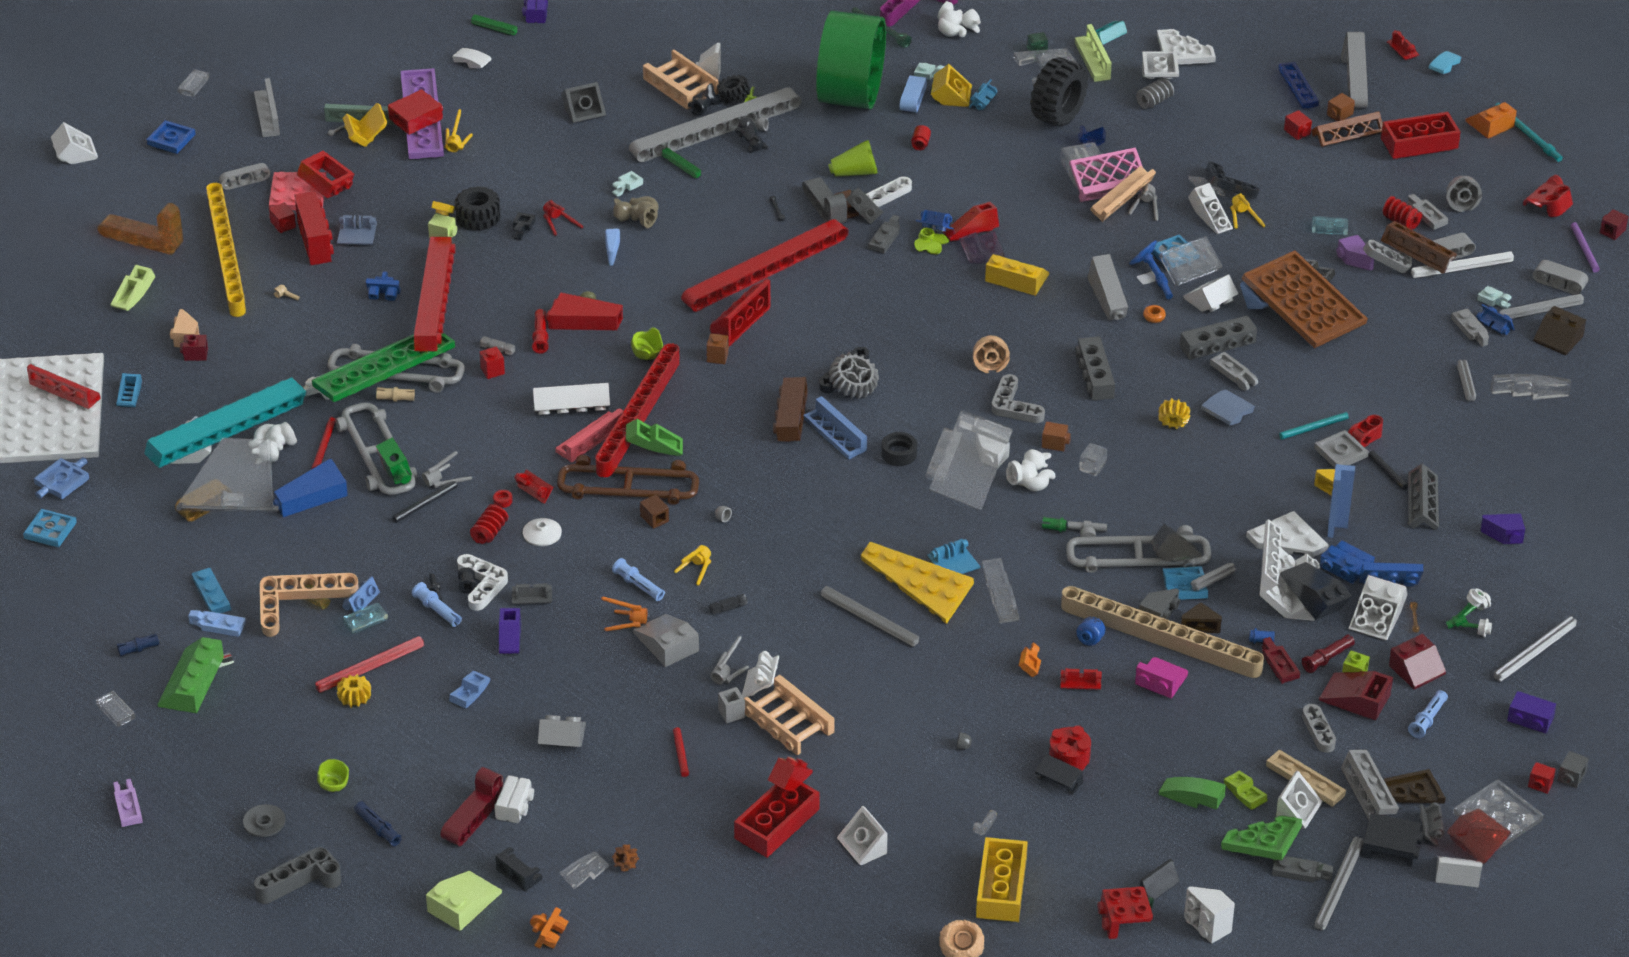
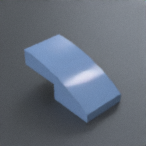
M472 671L462 679V685L450 694L449 701L466 709L484 691L490 682V678Z

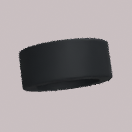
M890 433L881 442V456L890 465H908L917 457V441L909 433ZM894 446H904L907 447L909 450L904 452H895L890 450V448Z

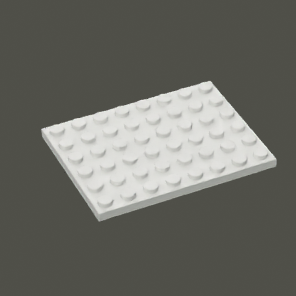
M103 353L0 359V463L99 457L104 369ZM32 364L100 393L101 399L90 409H87L30 385L27 366Z

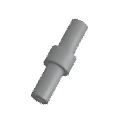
M1084 520V522L1068 521V529L1081 530L1085 527H1092L1095 531H1107V524L1091 523L1092 521Z

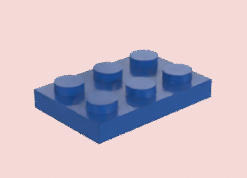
M1364 562L1359 574V583L1365 584L1368 575L1396 584L1412 587L1419 584L1423 574V564Z

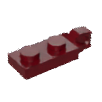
M1270 637L1264 638L1262 654L1281 684L1299 679L1300 671L1283 646H1276Z

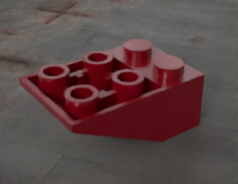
M1376 671L1334 673L1321 694L1319 701L1377 720L1391 695L1393 677Z

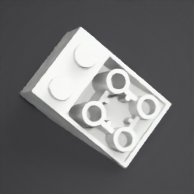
M1368 575L1349 630L1387 641L1407 597L1406 586Z

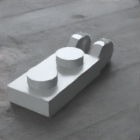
M1226 352L1210 359V365L1234 383H1237L1240 389L1246 391L1250 387L1249 384L1252 386L1258 384V378Z

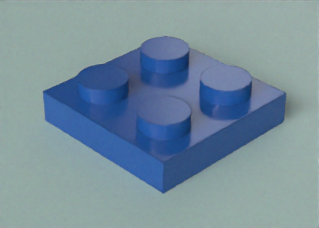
M165 120L147 138V145L178 154L196 135L195 129Z

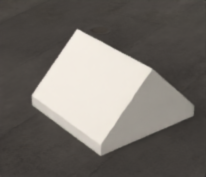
M1299 771L1294 773L1279 796L1276 817L1283 815L1302 819L1301 829H1306L1323 801Z
M862 806L837 837L860 865L887 854V832L870 812Z
M1437 856L1436 883L1479 887L1482 862Z

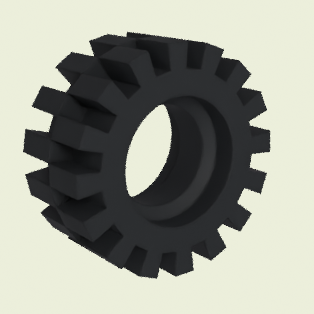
M734 74L732 77L727 76V79L723 78L719 85H717L720 98L725 103L729 102L731 104L733 101L737 103V100L742 101L743 97L747 98V95L750 94L747 79L744 75L741 76V74L737 76Z

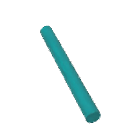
M1347 412L1280 432L1279 436L1283 440L1347 420L1349 416Z

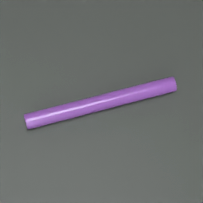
M1576 222L1572 223L1571 228L1593 272H1598L1600 268Z

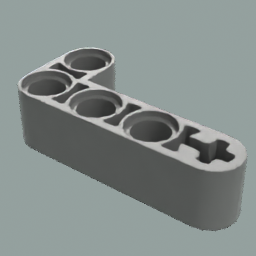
M821 177L802 182L804 194L824 222L836 219L840 223L847 221V202L843 193L833 195Z
M314 848L257 877L254 881L256 899L263 904L270 903L317 878L327 888L338 887L341 884L340 865L326 848Z

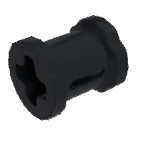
M464 567L458 571V579L460 580L458 586L459 590L463 593H471L476 588V582L474 581L475 571L472 568Z

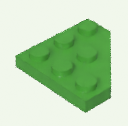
M1282 815L1275 817V821L1265 824L1264 821L1248 825V829L1242 831L1237 829L1230 830L1221 842L1222 849L1252 856L1267 857L1273 860H1283L1302 827V819Z

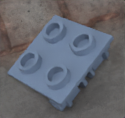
M343 215V217L339 218L341 226L337 244L373 245L377 226L376 217L363 216L362 218V215H359V221H357L356 215H354V218H352V215Z

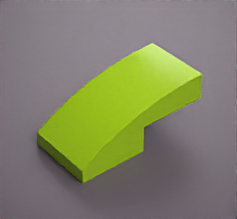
M1240 770L1224 779L1228 789L1251 810L1268 801L1267 794L1253 786V779Z

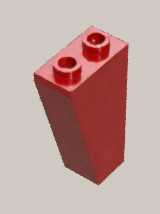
M560 292L558 298L554 299L551 310H548L546 320L548 321L549 329L617 330L623 320V305Z

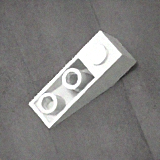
M1210 183L1194 188L1188 198L1195 212L1217 235L1232 230L1233 227Z

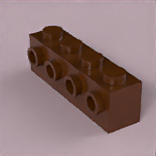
M806 377L783 378V384L779 386L780 398H777L778 410L775 411L776 422L773 423V433L777 434L778 441H800L808 395Z

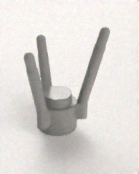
M1147 183L1142 188L1141 193L1138 194L1136 201L1128 212L1129 215L1135 210L1140 200L1144 202L1153 201L1155 221H1158L1157 196L1155 195L1156 189L1153 185Z
M454 451L435 466L429 468L428 471L422 473L423 480L428 487L434 485L437 488L447 485L452 481L458 483L472 480V476L440 481L442 479L440 472L450 467L449 463L444 466L442 465L457 455V451Z
M741 636L737 637L728 652H723L715 669L710 673V677L715 683L723 684L726 682L729 684L732 679L749 669V666L746 665L730 675L731 669L726 665V662L740 642Z

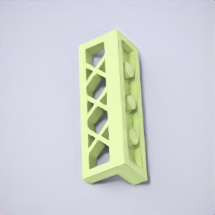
M1092 24L1087 25L1086 36L1075 37V45L1094 82L1110 80L1112 63Z

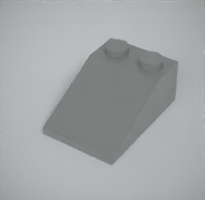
M664 614L633 629V633L665 667L699 651V634L688 622L671 615Z

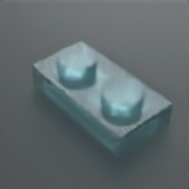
M1312 216V233L1347 235L1348 219Z
M378 602L343 617V623L352 634L388 620V614Z

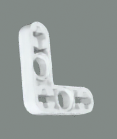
M463 554L457 559L458 570L470 567L475 571V578L481 580L468 596L469 608L474 611L484 609L508 583L507 571L470 554ZM487 569L486 572H479L478 570ZM487 587L493 588L491 591H484V590H483L484 588H487Z

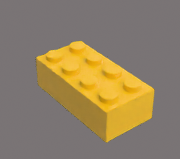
M985 837L977 895L976 918L1019 922L1028 841Z

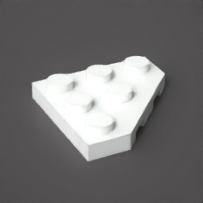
M1175 29L1157 30V39L1161 51H1176L1178 65L1215 62L1216 56L1212 46L1208 44L1203 46L1199 44V40L1188 35L1186 37L1181 36L1179 31Z
M1294 511L1271 521L1280 527L1282 531L1281 548L1288 554L1299 552L1308 554L1313 558L1324 553L1329 547ZM1265 524L1247 531L1246 537L1258 549H1263Z

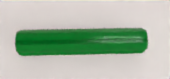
M474 14L471 18L472 24L513 36L518 31L515 25Z
M667 147L662 150V156L694 178L701 176V169Z

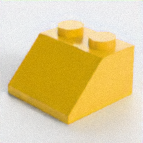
M947 64L934 74L931 95L934 100L942 105L967 107L970 102L972 84L950 64Z

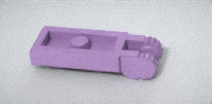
M131 779L126 780L127 789L125 790L120 789L118 782H113L114 796L122 827L143 823L136 791L133 788Z

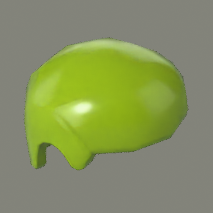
M328 759L322 762L317 773L318 784L323 790L329 792L342 790L349 778V768L344 762L337 759Z

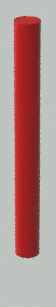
M330 417L311 470L322 463L336 423L333 417Z

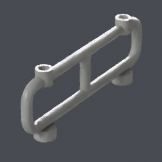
M352 344L350 349L340 348L333 351L327 366L332 371L341 367L335 365L339 356H349L351 359H357L375 351L361 350L358 344ZM443 353L441 357H433L422 363L439 365L441 368L457 367L456 374L452 377L401 372L387 379L427 382L431 391L439 393L443 390L445 384H455L461 380L465 366L461 361L452 359L450 354Z
M359 403L346 407L342 411V417L335 419L336 427L339 433L348 429L371 473L370 476H366L368 490L379 489L384 494L396 495L414 488L415 478H417L415 467L410 468L412 476L407 484L396 487H387L369 455L377 453L376 445L365 447L349 416L351 413L362 410L371 411L374 422H377L383 436L388 440L393 436L384 421L386 420L385 410H378L371 403Z
M1188 525L1180 526L1177 529V535L1096 537L1094 528L1085 527L1081 529L1080 537L1069 540L1066 545L1068 561L1076 567H1086V571L1089 573L1096 572L1097 567H1195V565H1203L1211 559L1209 541L1205 537L1193 535V530ZM1199 543L1203 547V556L1173 561L1171 558H1143L1142 544ZM1134 544L1135 559H1096L1093 556H1089L1086 559H1077L1074 554V546Z

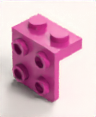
M1154 657L1147 665L1141 662L1137 665L1135 684L1172 698L1187 678L1188 670Z

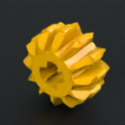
M1171 398L1170 401L1164 400L1163 404L1159 407V421H1162V425H1168L1169 428L1175 427L1177 429L1179 426L1184 427L1190 419V407L1186 405V402H1180L1179 399L1173 400Z
M358 674L355 676L349 675L348 678H342L341 682L338 683L337 697L343 705L348 704L350 708L353 705L359 707L361 703L366 704L367 700L370 699L371 684L366 680L365 676L359 677Z

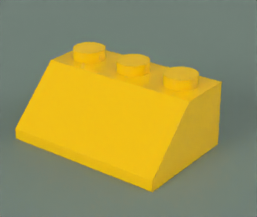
M993 254L986 264L985 281L1036 296L1049 276V272L1034 265Z

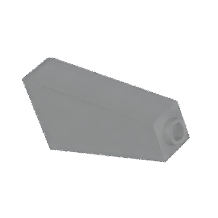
M1110 254L1092 257L1087 278L1107 319L1119 320L1125 318L1128 305Z

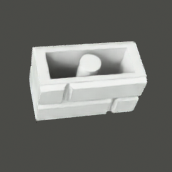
M508 775L495 804V817L497 820L519 823L522 815L526 816L528 811L527 803L532 801L534 797V789L531 788L530 779H518V777Z

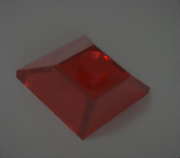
M1479 808L1461 815L1447 831L1454 843L1482 862V864L1488 861L1511 834L1508 829Z

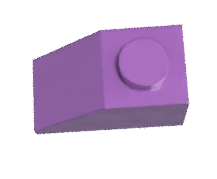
M1359 235L1339 240L1336 252L1345 264L1373 270L1374 259L1364 252L1363 247L1365 243Z

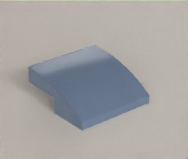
M1225 389L1210 397L1201 405L1200 409L1228 425H1234L1241 422L1242 416L1253 413L1255 406Z

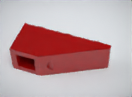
M991 202L973 206L950 226L954 228L953 230L946 229L943 235L950 241H958L962 237L975 236L977 233L989 232L994 228H998L997 207Z

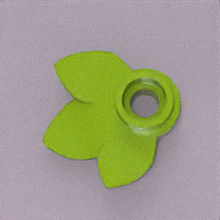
M923 228L918 235V239L915 240L914 246L919 252L926 250L930 254L937 255L942 251L941 244L948 243L949 239L943 234H936L931 228Z

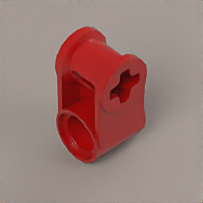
M1370 415L1351 426L1348 433L1363 447H1366L1373 441L1381 438L1383 418L1379 415Z

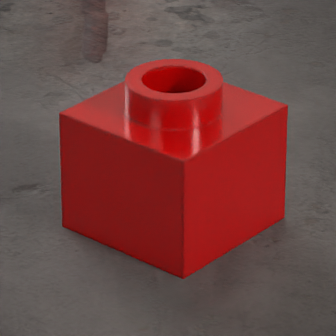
M1536 762L1530 773L1528 787L1548 794L1554 781L1556 769Z

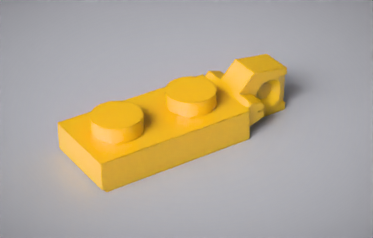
M437 201L432 203L431 208L436 209L435 212L441 215L450 216V213L453 214L455 211V206Z

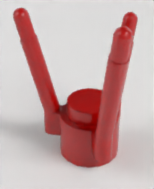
M550 200L543 206L545 213L543 217L547 220L555 236L557 232L550 218H558L560 215L576 226L583 228L582 224L563 212L565 209Z

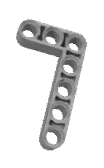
M1346 32L1341 51L1342 63H1347L1348 97L1355 100L1354 108H1367L1364 32Z

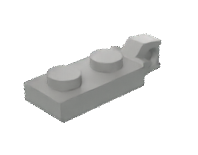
M1415 194L1408 196L1407 205H1411L1412 209L1417 208L1418 213L1422 212V220L1433 230L1448 224V218L1427 199L1421 200Z
M1468 308L1452 313L1451 319L1469 340L1475 339L1481 347L1488 345L1489 335L1487 330Z

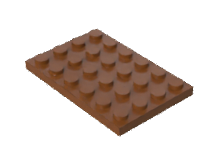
M1295 250L1248 271L1242 276V280L1313 348L1319 347L1367 323L1368 318Z

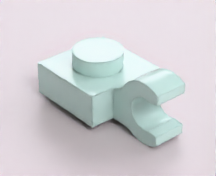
M919 63L914 71V76L925 77L927 80H931L934 74L945 66L939 65L935 68V65Z
M630 171L618 177V181L613 183L616 190L612 191V193L620 196L625 189L631 191L643 185V178Z
M1489 286L1484 288L1477 297L1478 301L1492 307L1498 305L1503 309H1507L1511 306L1510 303H1507L1511 299L1509 294H1503V292Z

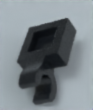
M520 212L517 214L513 221V228L516 232L514 239L522 240L524 231H530L536 222V215Z

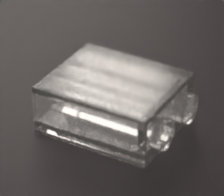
M1095 142L1061 149V163L1075 187L1077 184L1069 162L1071 160L1101 155ZM1094 161L1091 165L1100 170L1103 164ZM1081 164L1075 165L1076 169L1081 171L1082 173L1086 169V167ZM1104 166L1102 171L1108 174L1109 167ZM1088 169L1086 175L1095 178L1097 173ZM1100 174L1096 179L1099 182L1108 181L1107 178ZM1084 178L1081 180L1082 185L1092 183Z

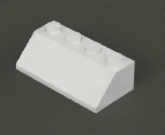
M599 383L533 388L534 411L539 412V415L550 414V411L557 410L558 414L569 413V409H576V412H587V408H595V411L606 410V407H610L609 384Z

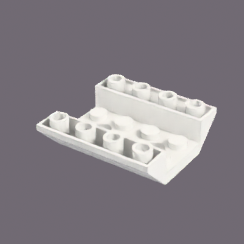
M1268 519L1265 523L1260 596L1285 618L1314 621L1315 619L1284 581L1280 573L1304 562L1320 569V565L1316 559H1313L1308 554L1297 560L1288 555L1281 548L1282 531L1280 527Z

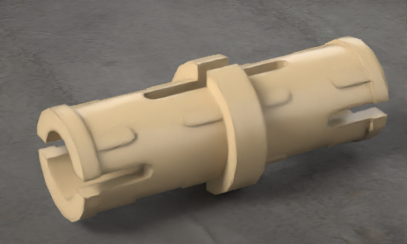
M377 387L376 399L393 400V402H397V400L414 401L415 389Z

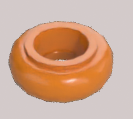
M1150 305L1144 309L1143 316L1149 322L1158 323L1164 320L1166 312L1161 306Z

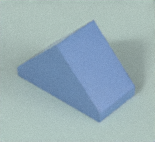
M1241 282V290L1248 309H1263L1269 306L1245 282Z

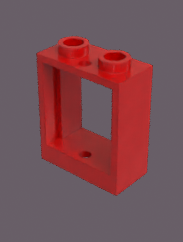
M323 150L301 161L297 176L328 199L344 190H348L353 184L354 173ZM324 169L327 173L333 176L335 180L331 181L322 173H320L319 170Z

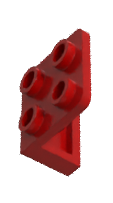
M1144 887L1102 890L1101 901L1098 902L1097 907L1099 915L1102 914L1103 930L1107 931L1109 939H1116L1118 937L1120 924L1152 921L1153 914Z

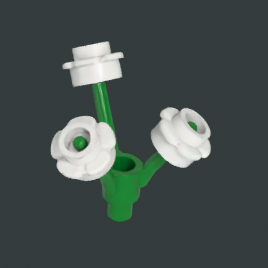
M1478 588L1470 589L1467 595L1469 603L1462 611L1453 616V619L1446 621L1449 629L1455 626L1478 629V635H1483V638H1485L1486 634H1491L1492 623L1489 622V619H1480L1479 624L1468 623L1465 616L1475 608L1483 610L1490 607L1491 598L1486 592Z

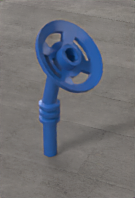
M1155 240L1129 262V265H1134L1141 261L1148 263L1165 297L1171 299L1173 294L1168 286V280L1152 258L1153 255L1151 253L1157 244Z

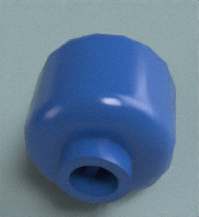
M1092 616L1085 618L1076 630L1079 641L1087 646L1096 645L1106 632L1104 623L1099 618Z

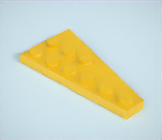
M869 542L861 554L863 562L875 571L884 574L888 581L897 584L900 590L916 602L929 608V612L933 615H938L945 624L948 623L974 584V578L873 542Z

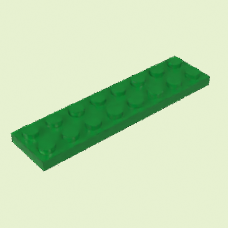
M443 333L442 342L438 344L437 351H415L413 334L312 379V386L331 401L336 402L455 348V341Z

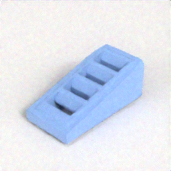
M606 229L605 244L608 264L610 266L614 264L620 244L619 229Z

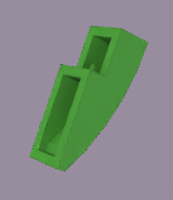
M639 419L626 424L627 441L651 451L668 455H683V439L658 424L649 426Z
M1172 777L1166 779L1158 795L1194 808L1202 804L1217 810L1225 797L1226 785L1202 778Z

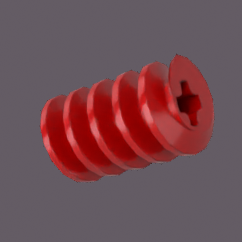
M1390 196L1384 204L1383 215L1391 221H1396L1411 230H1414L1420 224L1422 212L1418 213L1417 208L1412 209L1411 205H1407L1406 202L1401 203V200L1396 199L1394 196Z
M489 504L470 529L472 539L479 544L492 542L501 530V527L508 521L509 516L507 512L496 504Z

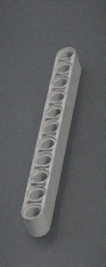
M784 88L637 139L630 144L629 151L639 162H645L662 156V150L666 147L676 151L734 131L744 118H750L755 123V120L760 117L771 118L794 110L800 106L802 100L792 88Z

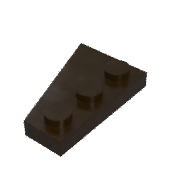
M1430 769L1383 779L1395 802H1436L1445 804L1446 797Z

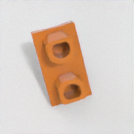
M556 907L548 921L544 913L534 915L531 918L532 931L535 933L542 931L534 946L540 949L542 944L554 949L560 936L550 930L554 929L562 934L569 922L559 916L561 909Z

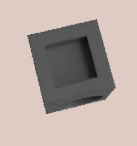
M1569 751L1560 766L1557 781L1577 788L1587 772L1589 758Z

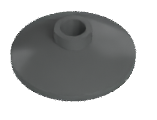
M270 804L258 805L247 811L243 818V825L245 830L251 835L257 837L271 836L278 833L284 827L285 814L277 806Z

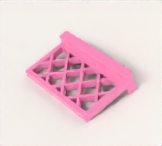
M1136 148L1071 160L1069 162L1080 193V202L1103 198L1130 175L1129 173L1132 168L1136 170L1142 166ZM1133 154V163L1124 159L1125 155ZM1115 158L1119 160L1117 166H1115L1107 162L1108 159ZM1098 161L1103 165L1099 170L1091 165L1092 162ZM1121 162L1130 166L1127 172L1118 168ZM1081 164L1085 166L1086 169L1082 173L1081 171L1076 169L1075 165ZM1104 166L1114 170L1111 175L1102 171ZM1088 169L1097 173L1095 178L1086 175ZM1117 171L1124 175V178L1118 180L1113 175ZM1100 174L1101 176L1107 178L1108 181L1106 183H1101L1096 179ZM1084 178L1092 183L1090 186L1083 187L1081 180Z

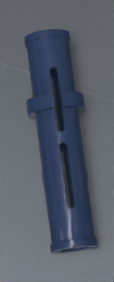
M363 801L358 802L354 806V812L374 828L379 837L386 839L392 846H397L401 842L402 836L392 829V825L388 821L382 820Z

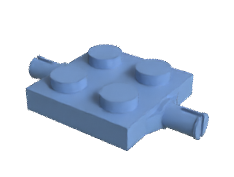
M82 457L75 463L60 458L34 478V483L41 487V489L35 492L36 497L41 499L47 493H51L60 499H64L89 480V473L81 469L88 463L86 458Z

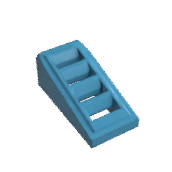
M122 373L116 402L117 406L136 407L142 384L141 374Z

